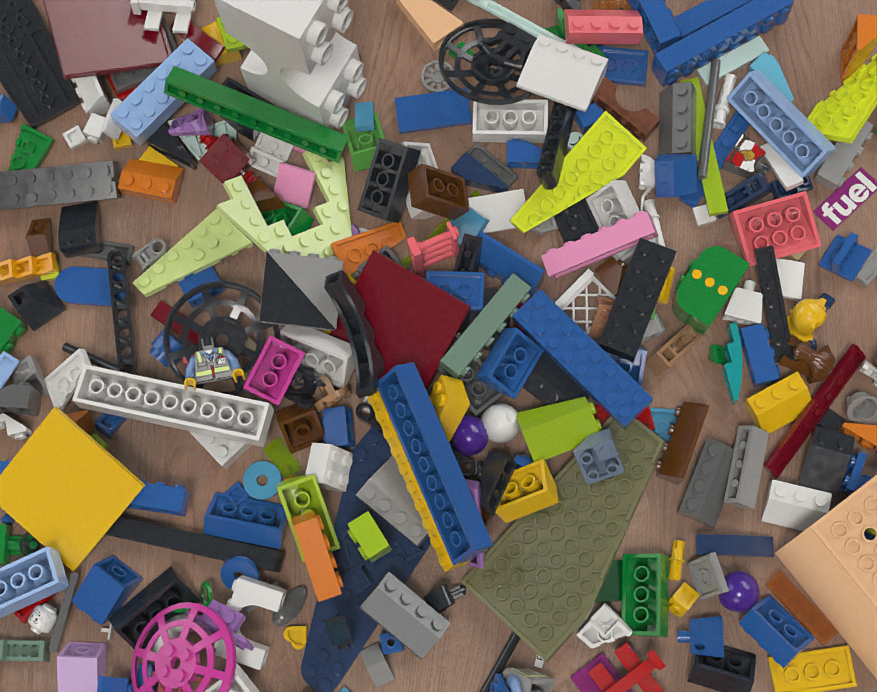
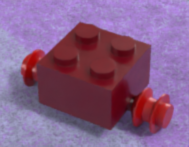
M223 133L220 137L200 135L199 144L204 143L206 145L205 150L208 151L199 162L222 184L227 180L242 176L244 182L248 185L247 187H249L257 178L260 179V176L255 177L253 175L254 170L246 171L256 159L230 134Z

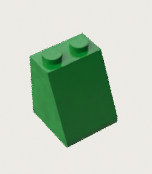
M1 307L0 354L3 351L9 354L14 349V344L18 338L24 335L27 325Z

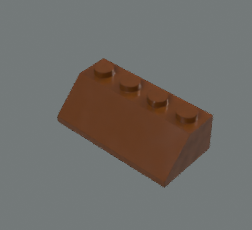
M684 401L681 406H677L674 414L677 417L675 424L671 423L668 435H671L669 442L665 441V446L662 450V453H664L662 460L658 459L655 471H658L656 477L679 485L684 480L710 405Z

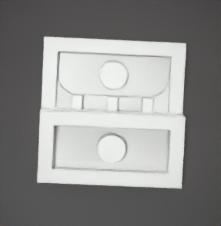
M260 132L255 146L251 147L249 152L256 159L250 166L277 178L279 164L281 162L288 163L294 151V145Z
M777 258L776 262L783 298L795 301L801 300L805 263Z

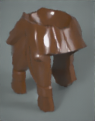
M792 335L789 337L788 344L795 347L793 353L800 360L793 361L784 355L780 358L779 365L792 369L795 372L798 371L799 374L806 377L809 384L826 380L832 371L836 359L829 345L816 351L796 336Z

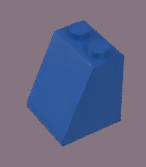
M112 555L92 566L71 602L79 610L88 614L94 622L103 625L109 621V617L123 606L143 578L116 556Z

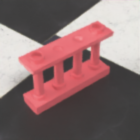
M450 221L446 222V232L421 243L420 241L416 242L414 236L406 239L410 262L415 274L423 278L425 277L424 270L427 269L426 267L452 256L456 262L460 250L457 237H460L457 227H452Z

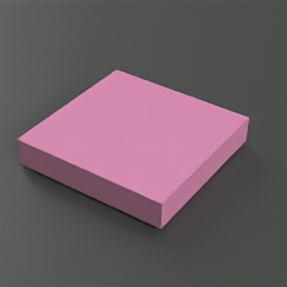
M281 162L273 193L281 201L308 209L316 172Z

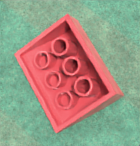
M806 191L736 210L728 214L733 233L745 261L750 263L749 266L756 265L753 250L757 248L773 246L777 259L822 246Z

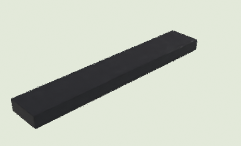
M774 247L754 249V258L760 290L763 295L762 300L770 343L775 351L774 362H779L780 358L784 355L794 360L793 347L788 344V339L791 336Z

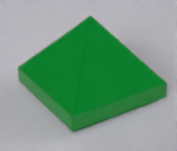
M710 345L708 359L714 364L724 365L727 363L724 348L721 345Z

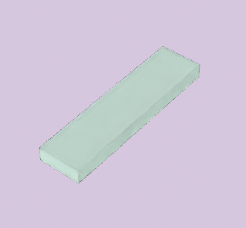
M760 36L718 58L721 60L719 80L724 78L725 74H731L755 61L764 51L769 53L768 47ZM711 62L699 68L696 72L705 87L709 86Z

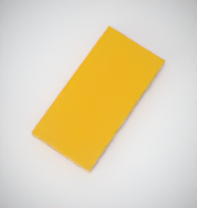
M849 645L801 652L784 668L776 663L773 657H767L774 692H823L857 687Z

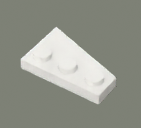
M79 348L44 379L53 406H57L61 411H63L76 390L84 364L91 366L85 349Z

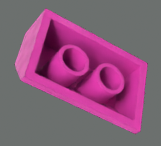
M270 335L243 389L279 406L305 352Z

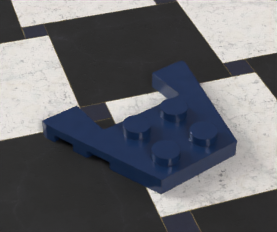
M376 512L371 514L390 547L393 548L397 545L407 562L423 553L420 548L397 531ZM349 529L341 534L354 591L358 595L372 586L362 569L363 566L371 561L369 559L365 561L358 550V547L361 545L359 542L354 543L347 532Z

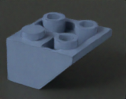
M610 428L590 434L573 450L587 485L625 472Z

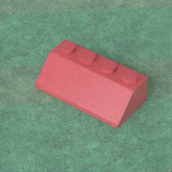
M564 9L566 44L640 43L643 35L642 16L637 10Z

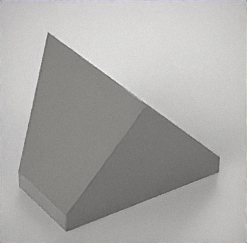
M31 355L27 356L11 374L14 384L19 385V382H27L32 387L37 388L36 390L40 393L49 395L39 361Z

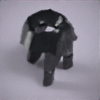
M300 366L297 368L291 382L294 386L302 387L298 390H292L289 384L284 397L296 402L297 406L301 407V409H310L313 402L307 398L314 395L317 386L325 387L327 385L313 373V369Z

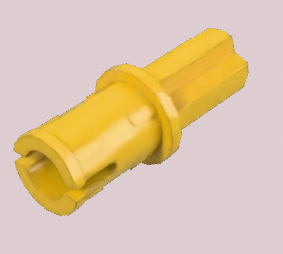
M673 540L672 553L669 561H671L669 579L679 581L681 579L682 563H685L683 556L686 542L680 540L676 542V540Z

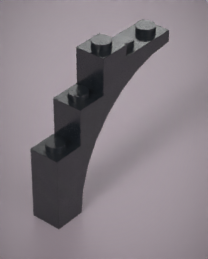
M340 270L326 276L324 288L344 325L355 365L356 395L361 399L377 393L379 375L384 373L385 360L374 345L375 331L364 316L366 303L345 271Z

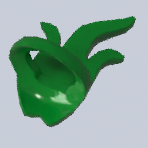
M204 581L201 583L200 588L202 600L200 604L208 607L214 599L210 583ZM204 587L206 588L207 592V602L204 596ZM182 608V609L173 610V612H176V613H185L187 609H188V610H191V609H190V608Z

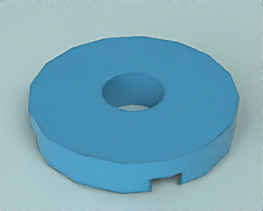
M259 461L247 468L243 475V485L245 491L252 498L268 500L278 494L275 484L282 482V476L275 465ZM261 476L268 478V482L264 486L258 485L257 482Z

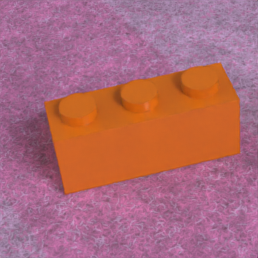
M131 158L121 172L118 189L125 195L177 204L185 169Z

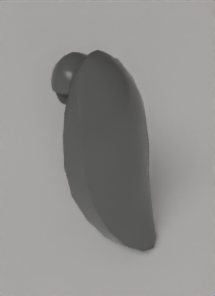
M297 587L287 593L282 609L279 612L273 611L272 620L276 626L288 624L299 614L306 598L304 587Z

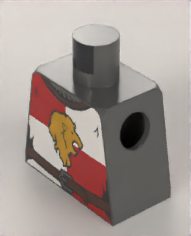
M742 134L724 161L722 169L749 179L755 171L766 176L771 167L762 162L766 152L749 137Z

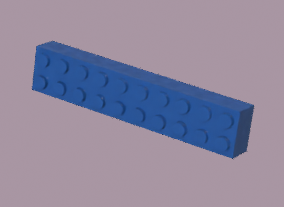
M414 362L396 365L378 381L377 388L452 564L456 565L472 560L493 546L491 537L487 532L482 516L477 509L474 498L467 486L458 461L454 456Z

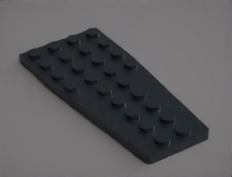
M0 0V83L31 128L36 129L80 104V100L71 80H64L55 45L33 0Z

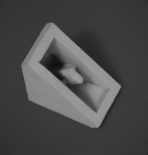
M378 642L361 650L360 653L376 688L395 680Z

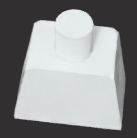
M745 280L743 288H735L722 320L737 322L746 326L761 324L763 295L754 291L756 282Z

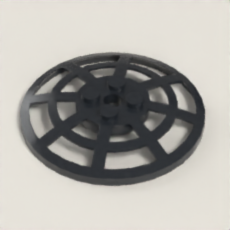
M501 19L474 20L464 23L462 27L445 37L440 46L438 56L439 69L445 82L459 95L477 103L506 105L522 101L534 94L528 91L512 98L510 94L521 88L515 86L507 90L504 84L510 80L518 82L520 76L514 74L515 69L509 67L502 68L496 61L488 60V56L483 50L478 51L474 56L466 53L469 49L477 46L480 40L492 38H484L482 28L503 29L508 22ZM474 30L477 39L467 43L461 49L452 43L460 35ZM506 48L500 56H505L509 49ZM447 49L456 54L455 71L444 69V57ZM528 56L525 58V61H524V64H523V65H525V63H526V61H527V59H528ZM462 58L471 63V70H460ZM473 76L479 83L474 87L464 77ZM449 77H458L463 85L472 91L468 93L462 90ZM486 85L496 86L499 92L484 91L483 88ZM477 95L502 96L504 99H487Z
M216 281L191 289L175 303L165 322L163 348L169 366L179 380L184 383L185 376L177 368L174 360L185 357L189 362L192 354L203 350L201 339L213 337L215 348L223 347V350H229L236 358L240 354L252 358L242 368L244 374L255 365L260 356L263 345L262 330L273 326L274 337L280 340L279 325L257 322L255 315L247 307L243 306L248 295L261 304V296L257 292L238 283ZM229 288L241 291L237 302L231 300L213 301L209 289ZM198 293H202L205 304L196 308L189 315L188 319L177 314L187 300ZM215 306L233 307L230 317H218ZM206 309L208 310L211 320L206 322L204 326L193 322L201 312ZM241 311L252 321V326L243 329L236 321ZM175 321L184 326L181 336L182 350L171 353L169 336L172 322ZM189 329L199 333V344L191 347L187 345ZM253 333L257 334L255 351L245 347V336ZM219 335L227 336L228 342L225 345L217 343L216 340ZM238 376L236 378L237 383L234 382L233 378L224 379H232L236 390L219 393L236 396L247 392V390L243 389L240 377ZM205 383L197 384L196 388L204 389Z

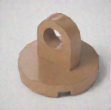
M322 375L318 378L324 381L327 386L319 387L324 398L319 400L314 407L319 413L323 409L333 408L340 404L341 398H349L351 392L348 387L335 391L327 376Z

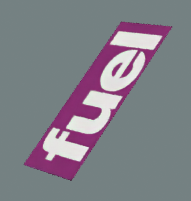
M860 167L813 212L834 231L877 191V181Z

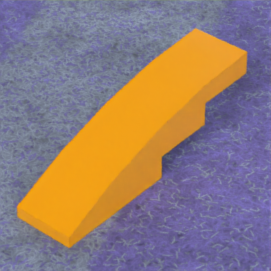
M50 252L38 257L28 256L19 260L9 259L0 262V285L57 272L56 254Z

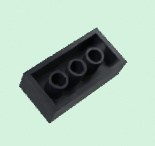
M379 138L357 210L385 221L399 223L409 192L407 173L416 168L421 151Z

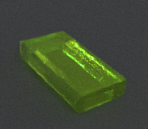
M276 438L263 449L285 478H290V476H293L302 469L279 438Z

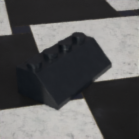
M170 566L108 619L113 629L135 649L143 629L159 612L178 603H199L200 599L183 578ZM171 611L164 615L165 621L167 622L173 616L183 613ZM158 622L149 631L141 649L147 647L150 639L159 630Z

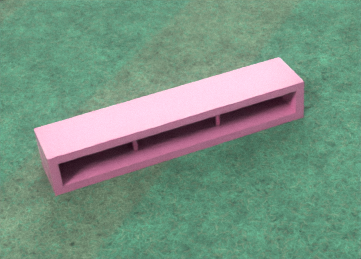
M639 211L632 218L620 219L613 226L601 227L594 234L588 233L581 236L580 240L575 242L568 241L561 248L547 250L546 254L541 257L548 277L555 280L634 247L638 244L640 238L651 240L658 237L659 235L651 215L647 211Z

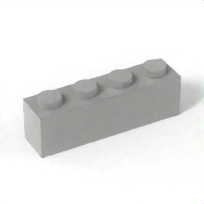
M866 121L852 144L837 141L835 144L837 149L825 160L813 181L831 191H834L836 186L840 188L846 179L843 176L846 171L850 172L855 164L852 161L855 156L859 157L864 149L861 145L864 141L868 143L873 135L871 129L874 125Z
M738 426L724 497L725 503L738 508L755 509L769 432L755 426Z

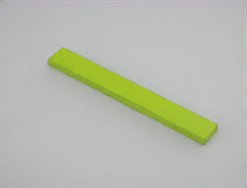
M696 77L680 80V83L691 81L697 90L696 154L699 167L705 105L699 79ZM712 139L707 178L701 179L709 217L728 213Z

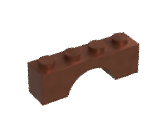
M604 76L591 104L596 103L598 107L602 108L603 112L607 111L624 128L631 131L636 139H641L645 142L658 128L660 118L647 108L640 111H628L622 108L615 97L617 85Z

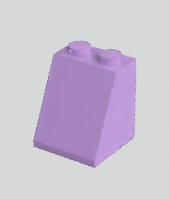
M69 641L57 656L58 692H97L99 676L106 675L108 643Z

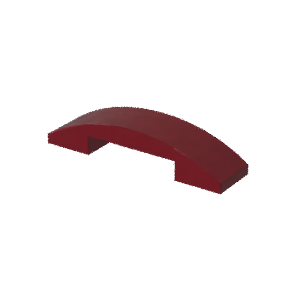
M175 19L173 20L172 24L170 25V27H171L172 29H173V26H174V21H175ZM190 20L187 34L177 33L184 40L188 38L211 57L215 63L225 49V46L209 36L194 24L192 20Z

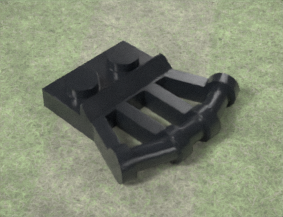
M509 22L502 30L498 31L496 36L487 40H480L477 47L480 51L483 50L488 56V60L496 61L502 68L509 67L521 72L525 58L530 54L537 38ZM500 43V45H499L495 50H494V49L492 50V49L490 48V47H492V46H494V45ZM506 48L510 49L505 56H500ZM516 54L520 55L518 62L512 61Z

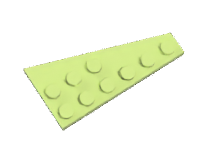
M215 209L133 282V285L145 297H149L167 288V285L175 281L180 282L185 279L184 277L192 273L201 272L221 262V259L229 255L234 256L238 254V251L246 247L251 248L254 245L224 215Z

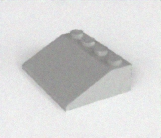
M391 456L364 484L356 496L419 548L429 535L423 527L421 516L414 506V500L407 490L403 475L399 472L396 459Z

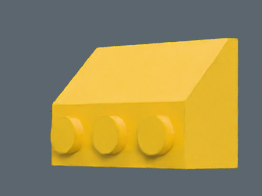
M797 371L749 397L743 405L755 425L770 434L796 420L811 401L808 387Z
M544 459L514 470L495 512L505 523L559 503L557 486Z

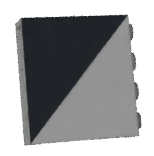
M269 249V251H266L264 253L266 258L260 314H257V322L329 331L336 330L338 311L326 292L324 285L326 276L342 270L343 261L338 260V257L327 256L326 259L319 258L318 254L308 253V256H301L300 252L289 251L288 254L281 253L280 249Z

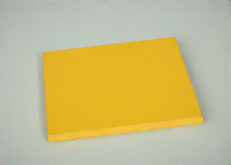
M56 406L1 473L0 507L42 545L59 551L62 562L74 572L146 485Z

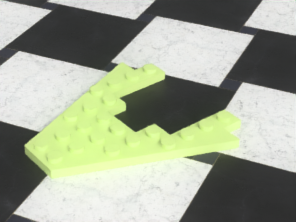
M305 151L302 154L310 171L316 172L315 180L327 203L313 209L320 225L295 236H291L284 220L267 226L242 176L223 183L230 200L216 206L217 210L263 252L269 251V249H280L281 253L288 254L289 251L300 252L301 256H308V253L318 254L319 258L326 259L327 256H334L330 246L332 242L352 236L343 157H341L339 163H336L334 161L328 162L326 158L309 151ZM355 272V273H353L351 276H352V277L355 279V281L357 282L356 272Z

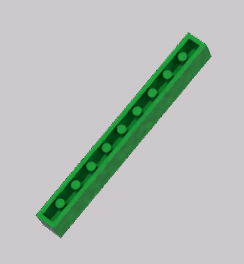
M173 66L165 80L164 94L336 163H339L346 148L348 135L179 67Z

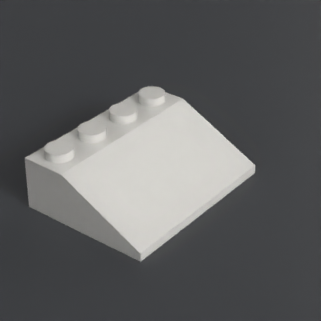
M539 34L516 87L586 112L606 74L609 59Z

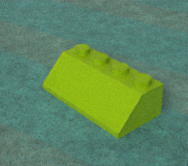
M315 474L297 476L276 483L275 485L302 562H305L291 521V518L314 510L315 515H320L325 529L321 533H326L331 549L327 550L328 553L340 549Z

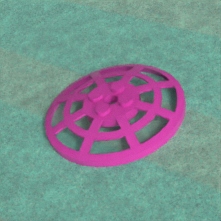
M178 603L162 610L146 625L135 646L131 665L134 692H155L152 686L158 681L165 686V692H173V689L193 692L190 684L198 674L204 675V678L195 692H204L211 677L223 680L218 692H229L236 670V647L231 630L226 621L216 611L202 604ZM176 609H191L186 620H176L166 624L164 615ZM201 611L209 616L218 626L219 631L208 636L201 626L194 623L198 612ZM158 622L159 630L150 639L146 650L141 649L149 631ZM183 626L179 638L170 639L168 630L173 627ZM190 629L196 631L202 640L196 644L187 640ZM161 636L163 646L158 651V654L151 652L155 641ZM222 638L226 648L225 672L214 669L215 655L212 643ZM204 648L207 650V667L200 666L199 651ZM139 657L143 658L142 675L144 681L140 688L137 677ZM179 658L180 666L176 669L175 662ZM148 660L155 662L156 673L148 678L147 671Z

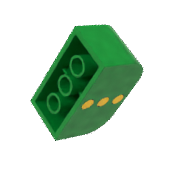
M720 246L705 249L697 260L692 259L687 267V271L685 274H682L675 287L677 292L672 302V310L676 318L686 325L689 324L695 331L704 336L743 278L750 263Z

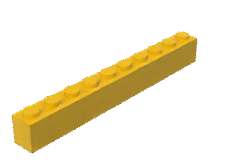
M377 388V393L368 396V401L372 405L375 417L382 427L384 438L389 443L391 454L396 459L399 472L403 475L406 482L407 490L414 500V506L421 516L423 527L428 532L431 545L435 548L439 557V563L445 572L465 566L472 560L453 565Z

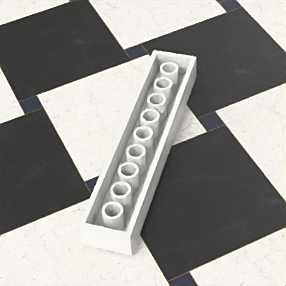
M85 364L72 399L79 408L264 447L274 412L270 403L196 388L194 391L193 387L187 386V391H185L184 385Z

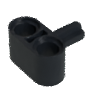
M445 584L427 594L424 600L434 610L441 613L455 604L456 599L465 596L466 589L462 585L449 589L448 585Z

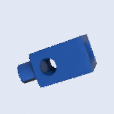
M722 616L691 619L690 630H677L678 643H690V652L692 654L724 657Z

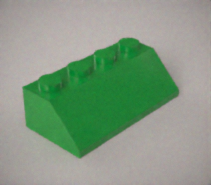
M661 553L623 554L622 620L633 631L630 636L668 638L669 556Z

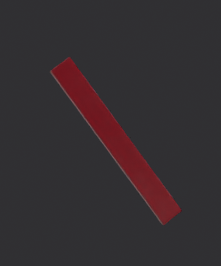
M852 344L763 465L773 477L778 479L866 358L857 345Z

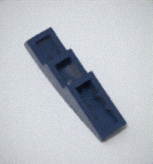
M695 534V555H707L716 552L717 556L774 557L773 537Z

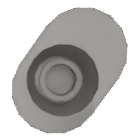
M857 392L852 396L846 397L847 416L850 420L866 425H877L876 397L870 396L865 392Z

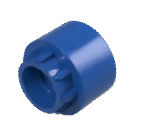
M163 329L152 341L153 347L150 349V354L164 366L170 367L163 348ZM170 334L171 353L182 350L181 342ZM181 358L174 360L175 364H177L181 360Z

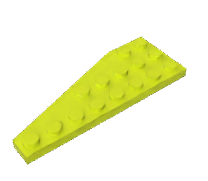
M877 54L871 57V62L867 65L863 64L844 80V85L837 91L833 90L830 92V97L825 101L821 100L817 103L807 119L828 140L852 144L877 106Z
M607 111L603 112L565 156L558 185L554 189L546 190L541 184L509 222L522 234L600 190L612 180L622 177L647 148Z

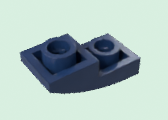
M809 176L803 178L804 182L802 185L788 191L784 189L779 180L772 181L770 185L773 189L774 199L814 189Z

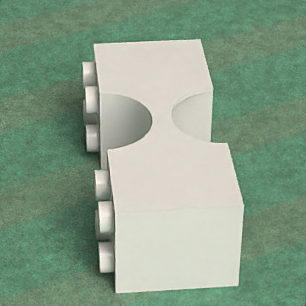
M214 0L226 33L251 49L240 67L248 89L280 109L333 129V127L337 129L342 128L349 114V109L345 108L351 97L358 99L364 92L367 84V79L363 77L362 73L364 63L360 62L357 45L336 32L338 30L344 33L352 21L353 10L349 9L348 0Z

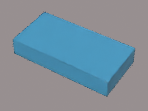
M373 102L355 103L356 132L374 130Z

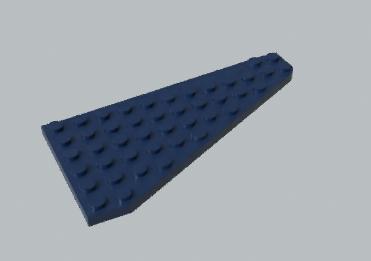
M373 427L370 428L352 450L353 461L350 467L349 481L346 492H342L334 525V531L340 545V549L332 551L337 565L334 572L338 571L344 586L340 588L342 594L320 602L317 599L301 664V674L304 681L317 692L335 691L378 626V623L359 608L372 589L388 572L405 585L431 545L430 537L428 536L419 547L423 553L410 562L406 561L397 545L391 548L392 551L373 563L369 562L362 569L372 586L356 595L341 533L349 529L348 523L367 511H369L370 515L374 513L357 498L356 494L392 456L387 439ZM345 615L351 620L354 644H350L349 649L338 650V647L332 646L324 619Z

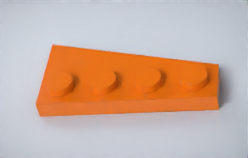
M399 221V223L393 222L332 242L330 246L334 256L338 257V260L343 261L342 270L346 274L348 272L352 275L357 271V267L369 258L373 250L379 251L386 245L391 249L406 239L407 236L401 221Z

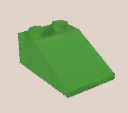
M374 112V130L356 132L355 118L347 119L342 126L344 134L349 136L347 145L355 172L370 168L378 139H385L377 112Z

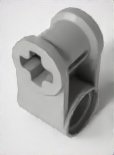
M155 238L143 248L137 250L133 254L132 259L138 262L142 267L141 271L144 273L170 249L162 239ZM159 246H163L160 252H156Z
M658 313L655 314L654 320H650L641 344L667 331Z

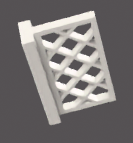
M590 269L555 302L562 310H572V320L575 323H585V333L587 335L591 326L588 328V323L593 322L588 321V310H597V307H588V297H598L600 295L616 299L593 276L594 273ZM591 282L598 287V294H588L587 286ZM576 297H585V307H575L574 299ZM575 310H585V321H575Z

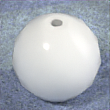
M497 403L489 406L482 414L481 420L489 440L495 443H506L513 440L518 434L520 425L516 418L517 411L513 407L505 403Z

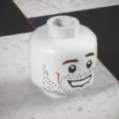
M47 603L37 605L28 618V622L31 625L30 629L39 635L42 632H51L57 622V609Z

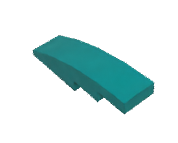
M737 322L730 323L726 328L730 343L724 347L728 363L724 364L721 368L731 405L736 404L739 399L742 382L743 361Z

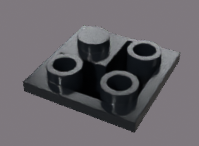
M45 280L23 285L8 295L18 313L33 331H36L65 311V308Z

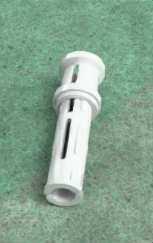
M725 74L719 100L715 106L713 128L724 129L726 127V116L730 112L728 107L729 101L726 98L732 93L737 78L733 74Z

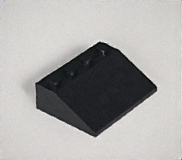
M544 351L522 387L546 406L581 397H586L587 401L591 398Z

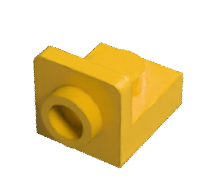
M684 582L668 601L669 611L681 618L700 594Z

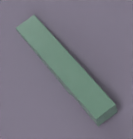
M0 640V661L50 662L51 652L49 651V646L51 642Z

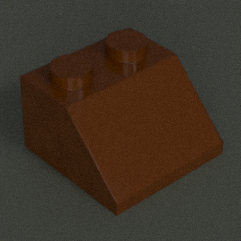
M314 403L310 409H301L297 404L275 411L279 427L291 454L310 447L312 443L324 441L323 436L325 432Z

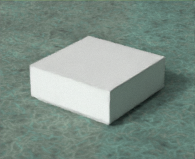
M78 125L62 134L72 151L88 142Z
M706 204L692 208L697 227L716 222L715 216L709 217Z

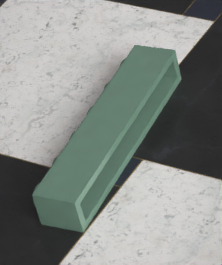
M513 273L440 360L439 366L454 378L465 377L471 369L469 365L472 361L477 362L482 356L481 350L485 346L488 348L493 343L495 333L497 331L501 333L507 325L505 321L509 317L513 318L512 316L519 310L517 308L519 304H525L530 298L529 292L531 287Z

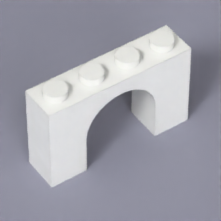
M242 575L234 580L231 589L234 591L232 599L229 598L226 606L238 612H241L248 605H257L279 612L283 607L288 590ZM239 629L236 634L246 638ZM220 639L214 644V648H216L215 655L226 659L224 640ZM247 639L254 649L250 651L246 648L241 650L236 647V662L261 670L265 666L270 647Z

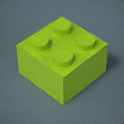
M369 511L348 523L350 529L347 532L355 544L359 542L361 545L358 547V550L365 561L369 559L373 563L392 551Z

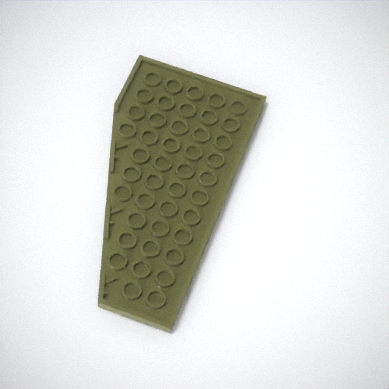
M611 417L601 426L602 430L610 428L625 470L624 473L587 485L574 456L553 479L557 486L559 503L518 518L485 554L484 567L481 569L473 567L461 581L547 663L589 617L665 446V442L637 419L625 430Z

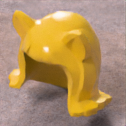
M804 299L789 311L790 315L787 316L791 336H796L802 342L813 340L814 330L824 323L827 316L825 312L826 299Z

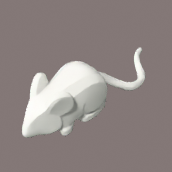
M644 154L641 155L639 168V189L646 191L641 197L640 211H643L645 196L655 188L654 160Z

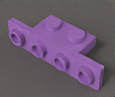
M212 600L208 607L216 611L226 621L234 638L235 646L241 650L246 648L252 651L254 649L253 645L246 638L236 634L246 617L242 613ZM187 609L186 612H185V613L187 614V616H188V614H189V612H190V610H188V609ZM204 613L202 616L197 614L194 623L203 626V629L210 634L219 631L218 626L209 616Z

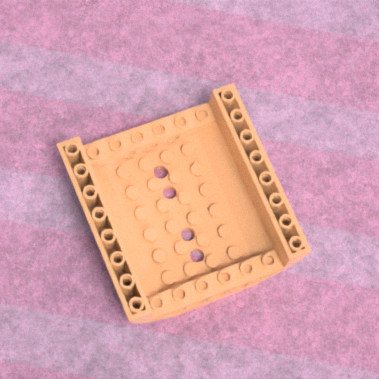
M875 475L793 540L781 547L775 554L877 679V475ZM867 528L875 531L876 535L873 540H867L864 537V531Z

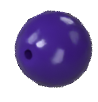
M471 415L462 418L450 440L455 451L465 456L479 454L485 449L489 438L482 420Z
M733 571L724 576L729 591L718 595L720 603L726 609L735 613H743L757 604L760 590L753 576L744 571Z

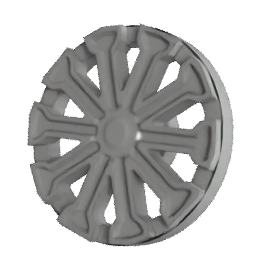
M438 60L431 61L425 65L421 73V80L423 86L428 91L433 93L451 89L441 75ZM444 61L445 70L446 68H449V70H454L449 63ZM449 77L455 83V77Z

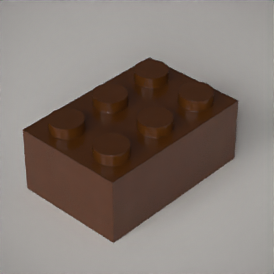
M423 163L407 173L411 207L451 220H456L469 211L465 178Z

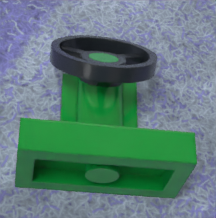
M0 524V565L6 566L10 564V556H28L38 551V540L33 536H27L30 534L29 532L23 536H12V526Z

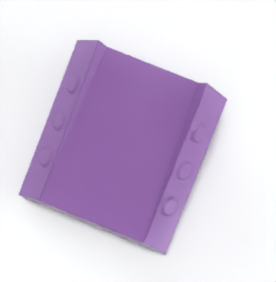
M201 108L189 115H183L174 119L168 132L172 136L212 135L211 130L215 125L208 111Z

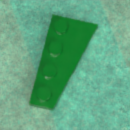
M21 124V132L16 140V148L14 154L11 155L8 171L39 168L55 141Z

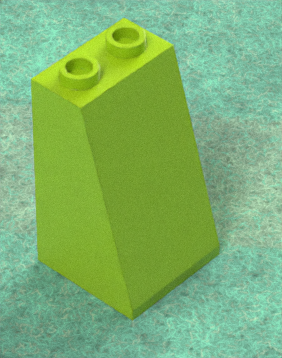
M586 397L518 412L516 416L534 462L541 459L547 460L575 449L590 434L602 430L599 420L593 416V414H596L592 402L588 403Z

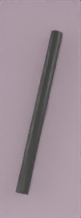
M712 59L697 175L699 179L707 178L721 65L720 59Z

